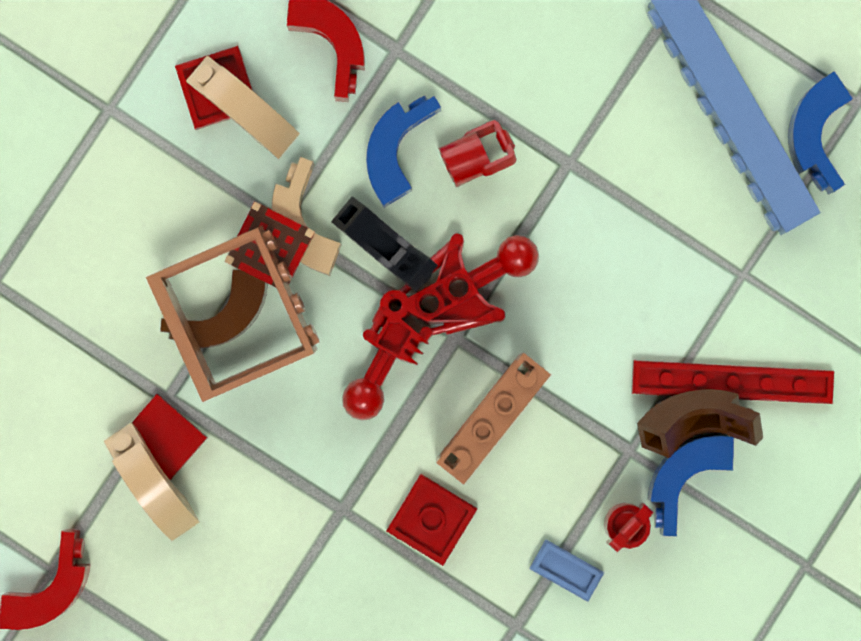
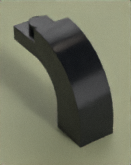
M353 196L331 221L359 247L416 292L423 284L428 282L433 271L438 267L432 259L411 245Z

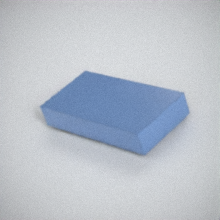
M546 539L529 567L530 570L587 602L604 575L603 571Z

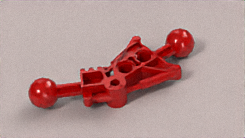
M456 233L452 235L450 241L430 258L438 265L433 273L441 267L437 281L410 297H407L406 294L412 288L406 284L400 290H391L385 293L372 319V327L363 332V338L379 350L365 376L353 380L344 389L342 403L346 413L352 418L361 421L370 420L377 416L385 402L381 386L396 358L402 362L418 365L412 357L414 353L424 354L418 349L420 343L429 345L428 341L433 335L445 332L448 335L492 323L503 322L506 318L505 311L489 304L478 292V289L506 274L511 277H523L534 271L539 262V252L535 243L525 236L514 235L508 237L500 244L497 250V257L467 272L462 258L465 241L461 234ZM457 280H462L469 286L467 294L462 297H455L450 293V286ZM429 296L435 297L439 301L438 309L431 314L421 310L422 300ZM396 301L401 302L400 310H391L392 303ZM412 315L427 324L444 325L433 328L423 327L417 333L404 321Z

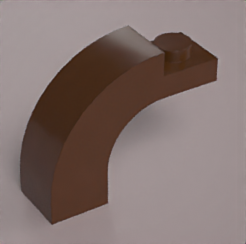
M233 270L231 294L223 310L207 320H187L199 347L212 348L221 346L245 333L261 313L267 296L268 283L242 270ZM161 318L160 332L169 333L168 339L174 340L165 319Z
M695 390L672 396L651 408L637 423L641 447L667 458H670L688 439L705 433L725 434L755 446L763 439L760 413L740 406L739 394L724 390Z

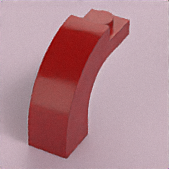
M289 0L286 25L288 30L317 34L325 38L333 46L337 54L334 98L338 102H349L350 94H356L357 74H351L352 70L365 71L364 50L356 27L340 8L328 0Z
M66 529L61 531L57 574L53 582L44 591L38 593L6 592L2 594L0 629L24 630L39 627L62 615L76 602L87 583L91 564H78V558H83L85 546L84 538H80V530Z

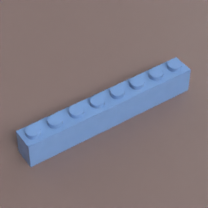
M651 0L648 4L650 11L647 12L651 24L656 30L661 28L666 37V40L663 41L666 50L672 58L677 57L683 66L680 72L684 81L689 87L694 85L700 96L697 98V102L702 112L706 116L711 115L717 126L714 127V132L723 145L727 143L734 155L730 157L738 173L744 172L751 183L747 185L749 193L756 203L762 202L767 211L764 214V218L773 232L778 230L780 235H783L820 214V210L698 0Z

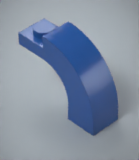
M835 71L820 80L803 95L793 111L788 129L789 153L798 174H801L811 168L813 174H811L812 181L821 192L825 190L828 195L846 184L823 150L821 141L822 129L826 120L834 111L853 99Z
M426 96L418 98L408 105L410 111L407 113L404 112L399 102L383 114L371 133L366 156L367 171L372 188L383 208L412 192V187L398 165V147L403 137L410 130L441 112V106L435 96L428 100Z
M704 436L691 439L683 443L670 458L665 457L661 461L650 482L648 500L650 502H661V508H655L654 526L655 528H660L662 536L677 537L678 498L683 485L689 478L706 470L733 471V437Z

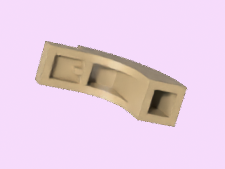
M206 56L186 80L188 84L217 106L278 159L300 134L263 99L209 56Z
M300 157L298 164L292 162L286 177V182L290 183L289 188L278 184L275 185L272 210L308 228L302 216L301 204L315 164L311 160ZM315 233L301 263L317 272L331 276L342 245L339 242Z
M132 422L104 440L114 459L112 462L144 511L171 541L200 522L186 497L162 471L137 427Z

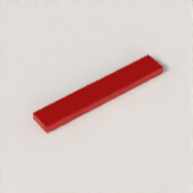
M633 360L631 394L675 396L689 391L715 389L739 394V399L833 404L834 371Z

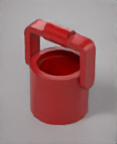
M496 120L466 132L464 137L438 148L456 188L483 175L485 177L493 175L514 165L517 161L513 140L508 131L503 130ZM496 132V139L503 152L507 153V155L490 163L480 138Z
M625 502L616 504L609 509L605 516L604 528L607 536L610 538L606 543L616 552H619L622 548L632 549L639 547L650 535L651 524L649 518L654 512L643 502L639 507Z

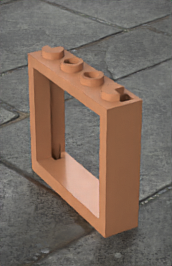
M263 226L146 277L202 402L310 356L318 350L316 344L320 341L317 332L312 324H306L302 315L306 311L304 303L298 293H292L288 281L292 280L290 272L284 261L278 262L274 250L278 249L271 231L265 232ZM255 240L302 345L219 382H215L168 278Z
M525 353L519 354L438 455L436 463L464 485L551 374ZM521 364L528 369L524 375L517 370ZM450 453H453L458 458L454 464L446 459Z

